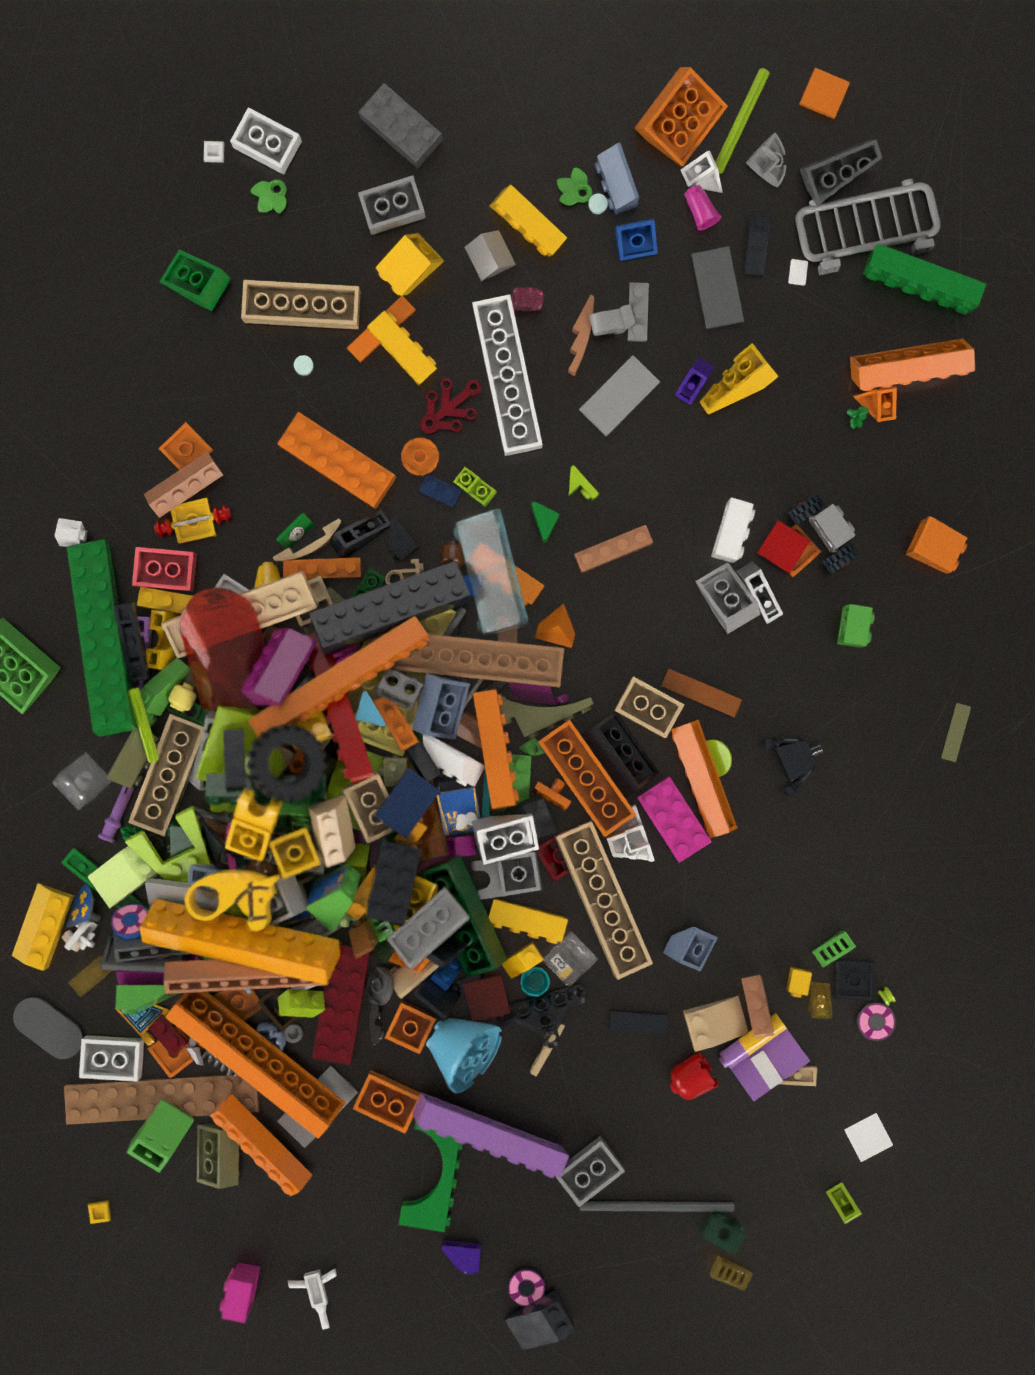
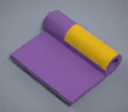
M776 1013L771 1016L774 1036L756 1039L753 1035V1030H751L719 1053L721 1057L718 1059L725 1068L729 1066L753 1101H756L771 1089L751 1061L752 1057L764 1051L783 1081L810 1062Z

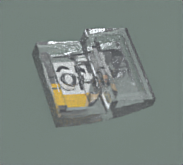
M572 932L566 935L562 942H559L543 958V962L567 987H570L598 960Z

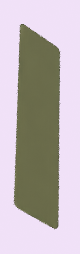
M956 703L942 759L956 762L971 710L970 706Z

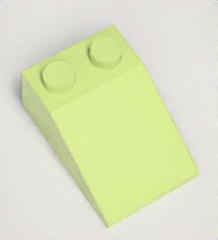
M127 846L90 874L88 879L107 906L111 908L145 885L147 878H155L158 876V873L134 850Z

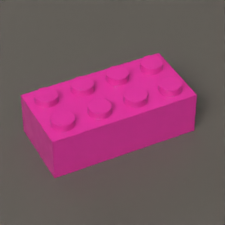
M669 776L636 796L679 863L712 842Z

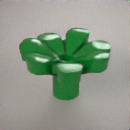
M860 406L858 410L848 409L847 415L852 417L850 427L855 429L856 426L860 428L863 425L861 420L866 419V414L869 411L867 407Z
M130 824L120 829L124 840L141 831L146 833L145 829H140L136 825L132 827Z

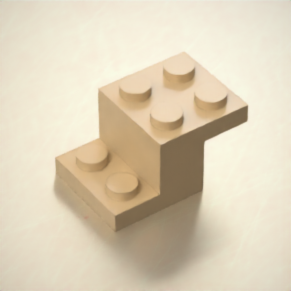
M321 576L308 581L318 603V608L296 616L306 636L315 633L309 613L334 605Z

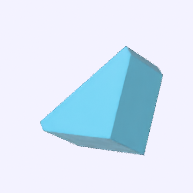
M367 691L362 692L356 720L385 727L386 723Z

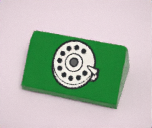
M303 513L276 538V541L285 549H291L314 526V523Z

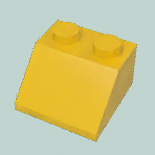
M306 827L269 842L283 879L320 865Z

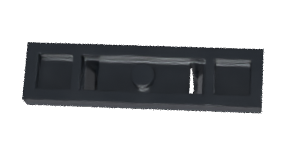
M135 603L115 605L113 607L129 682L149 679L150 674Z

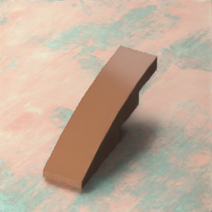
M590 295L572 330L573 333L578 335L570 350V353L576 355L568 369V373L573 376L576 375L589 340L591 330L589 316L593 314V295Z

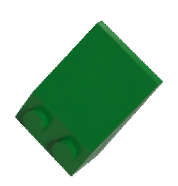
M178 250L159 282L197 305L212 311L231 278L219 267Z

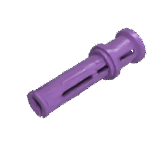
M122 787L110 817H107L104 821L106 824L102 833L98 835L99 838L114 843L115 834L118 828H121L120 820L134 788Z

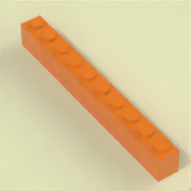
M416 616L287 695L282 705H271L249 719L248 722L257 736L273 726L295 725L298 722H304L314 712L324 710L327 704L333 700H340L349 690L353 691L359 688L360 683L375 678L377 673L383 669L391 668L395 661L407 658L411 651L416 648L424 647L427 641H429L428 634Z

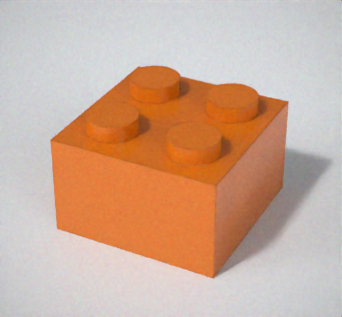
M402 999L385 1038L420 1054L437 1015Z

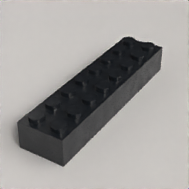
M454 561L311 612L309 615L324 655L388 633L416 616L418 621L468 604L470 593L458 565Z

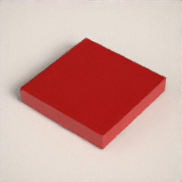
M777 521L757 554L790 573L810 540L782 522Z

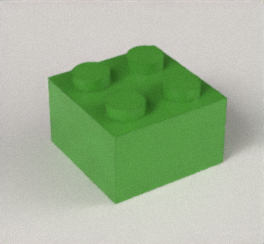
M852 604L843 606L837 644L859 648L867 646L872 636L869 628L870 624L874 622L875 613H872L873 608Z

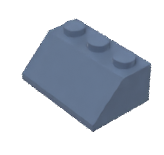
M617 143L599 154L595 163L597 174H601L603 181H601L603 191L607 192L609 199H607L610 210H614L615 215L637 208L639 195L620 143Z
M426 673L412 729L427 736L456 739L470 684L449 677Z

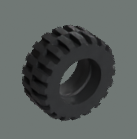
M279 725L268 728L267 731L258 735L259 738L253 741V747L248 752L249 762H247V768L250 771V779L254 781L255 787L262 791L263 794L276 800L296 801L302 797L309 796L312 790H316L319 787L318 783L320 780H323L325 776L323 771L327 767V763L324 762L326 753L321 748L323 745L315 738L316 736L312 732H308L305 728L295 725ZM283 744H292L302 751L305 761L300 776L288 782L276 779L269 769V758L272 751Z

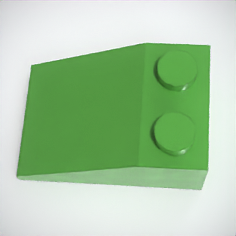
M512 754L513 762L509 763L510 770H514L516 781L513 782V788L518 790L519 801H516V804L529 799L531 755ZM490 799V811H504V812H506V809L509 808V807H505V808H499V809H492L491 799Z
M117 985L116 1009L122 1010V1014L135 1015L138 1014V1011H144L178 993H166L164 985Z

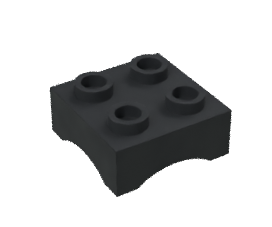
M541 793L506 809L507 815L532 814L537 839L557 832V828Z

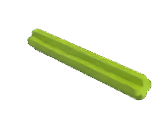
M132 688L128 691L146 756L149 763L156 762L159 756L139 688Z

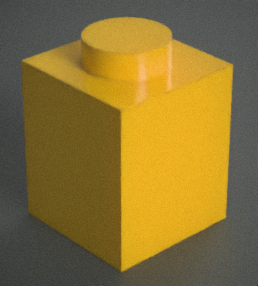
M790 967L786 990L791 992V996L802 998V995L808 996L812 973L809 970Z

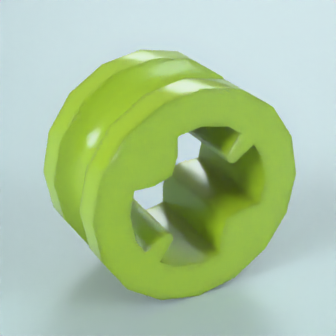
M884 987V991H878L887 1006L890 1005V1002L896 1001L887 987Z

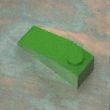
M180 658L174 659L143 686L140 694L146 712L161 716L169 703L168 697L174 686L180 685L191 668Z

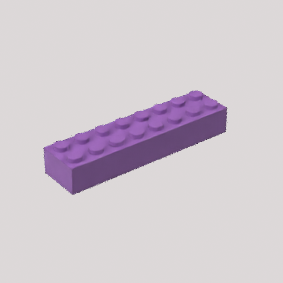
M422 1092L412 1113L417 1124H419L418 1127L427 1131L429 1129L436 1130V1134L447 1138L449 1135L454 1137V1140L458 1143L465 1144L467 1142L473 1144L472 1147L479 1151H483V1149L489 1150L490 1154L495 1157L501 1158L502 1155L507 1157V1160L511 1163L519 1164L520 1162L526 1164V1168L532 1171H536V1169L542 1170L544 1175L554 1178V1175L561 1177L569 1158L568 1153L561 1145Z

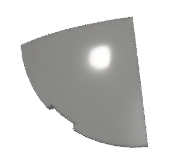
M773 133L746 162L753 171L776 188L782 183L786 172V165H783L782 157L786 153L778 135Z

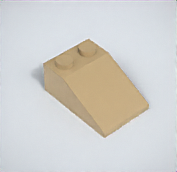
M739 996L683 1011L695 1052L717 1046L748 1033Z

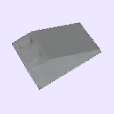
M728 562L695 581L727 634L760 615L758 602Z
M532 814L489 816L471 821L478 854L483 865L539 849Z

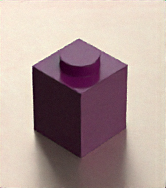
M475 836L445 837L446 856L476 855L477 845Z

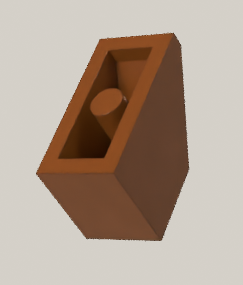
M360 918L359 921L356 920L352 923L349 936L354 955L358 958L373 950L378 940L368 918L365 920Z

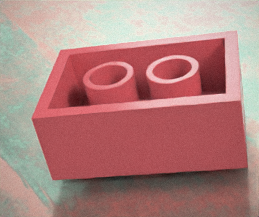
M136 547L132 586L194 592L197 554L186 551Z

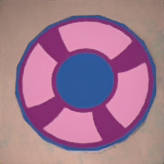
M135 903L119 907L111 918V926L114 933L127 940L141 936L140 926L148 913L147 909Z

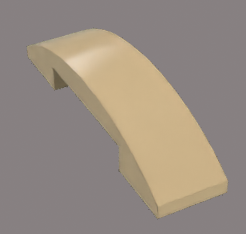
M340 519L335 520L323 527L326 533L325 536L296 553H293L292 549L287 548L273 557L274 561L300 560L316 553L332 540L334 533L340 530L343 523Z

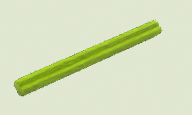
M764 68L759 69L715 162L719 174L723 173L768 79L770 72Z

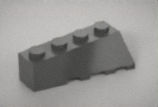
M868 140L800 169L806 189L818 206L845 184L851 182L860 173H863L882 159L877 140Z

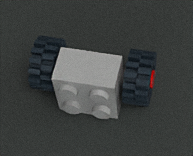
M816 493L802 501L788 514L796 525L807 518L809 519V523L825 546L833 553L822 561L830 574L849 564L850 561L860 554L851 542L838 550V547L856 536L853 533L855 529L850 522L846 523L842 517L844 513L839 506L835 507L834 504L815 516L814 513L825 506Z

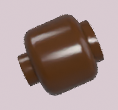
M449 541L441 547L440 563L443 566L456 561L460 569L465 564V548L457 541Z

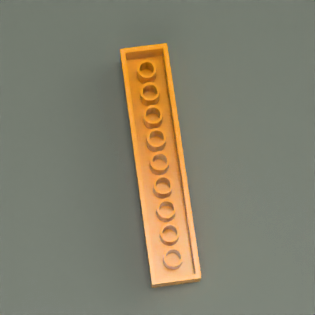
M160 899L154 900L140 926L143 943L325 985L328 984L340 956L339 940L270 924L262 930L254 931L248 926V919L222 913L211 920H199L188 912L186 905Z

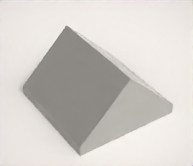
M499 230L480 234L465 246L481 282L516 265Z

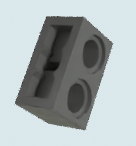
M389 668L378 686L377 695L412 711L422 692L423 684L416 678H409L399 670ZM392 681L395 682L397 685L390 686L388 682ZM412 690L414 693L407 694L405 691Z

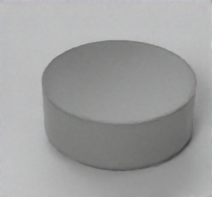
M292 1023L284 1030L286 1040L290 1043H296L303 1037V1028L298 1023Z

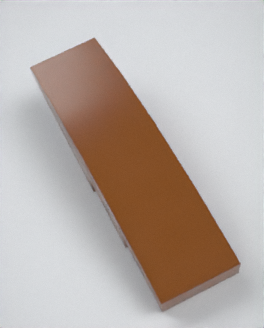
M668 669L661 685L663 688L734 718L742 702V699L671 669Z

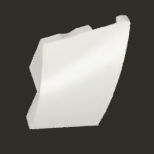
M635 804L630 805L636 816L606 836L612 856L653 862L655 860Z

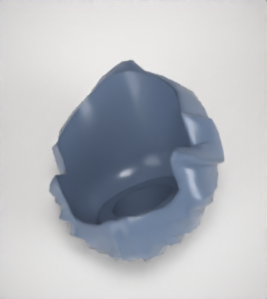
M273 1022L260 1023L256 1031L279 1050L283 1051L286 1044L284 1030L281 1032Z

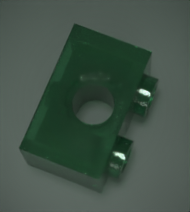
M710 1212L699 1231L701 1237L734 1256L746 1237L743 1226L736 1222H733V1224L728 1222L727 1217L719 1212L716 1214ZM727 1228L729 1231L726 1235L722 1236L719 1234L721 1229Z

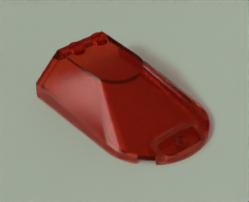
M210 588L201 591L189 600L180 619V633L202 710L217 711L218 706L237 708L254 704L241 692V689L244 686L245 680L254 669L255 663L261 657L263 649L266 647L257 613L245 597L243 598L241 595L233 592V590Z

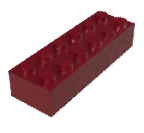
M339 942V959L328 984L324 985L325 1010L319 1015L312 1059L351 1065L371 951L356 958L352 944Z

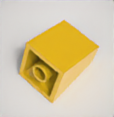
M419 233L407 234L376 266V269L379 272V276L384 281L390 283L392 290L397 295L404 296L414 290L444 260Z

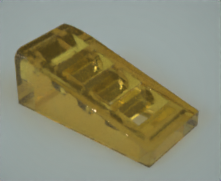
M717 1256L710 1272L712 1278L744 1291L753 1272ZM722 1266H724L725 1269L721 1275L719 1274ZM732 1269L729 1277H726L728 1270ZM737 1271L739 1273L734 1281L732 1280L735 1272ZM742 1274H745L743 1283H739Z

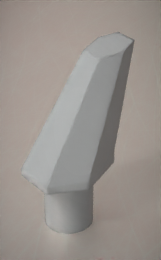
M189 1037V1046H185V1048L197 1065H204L200 1046H197V1042Z

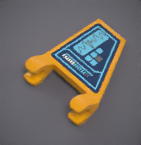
M154 1005L144 1011H138V1014L135 1015L122 1014V1010L116 1009L148 1046L156 1042V1038L147 1031L148 1027L161 1014L166 1018L170 1009L159 1005Z

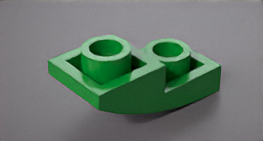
M370 567L351 598L381 588L386 576Z

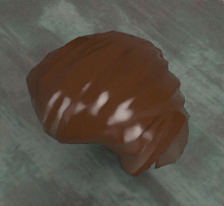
M250 860L245 867V870L254 871L266 877L278 875L277 866L265 860L262 862Z

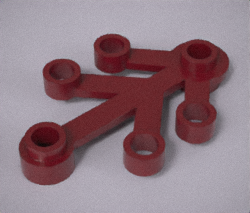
M448 378L441 381V410L435 415L434 408L438 395L432 390L427 392V414L420 420L422 431L428 434L436 432L437 429L452 430L453 432L461 431L462 423L459 420L452 422L440 420L445 416L474 420L477 416L474 408H468L467 410L454 408L470 395L477 396L480 394V382L470 380L466 384V389L449 402L450 390L453 386L452 381ZM446 381L450 383L448 388L443 386V383ZM476 384L477 389L471 390L470 386ZM435 394L436 397L434 400H430L428 396ZM469 411H473L475 415L473 417H469L467 413ZM428 420L433 422L431 427L426 426ZM458 423L460 428L454 429L453 424Z

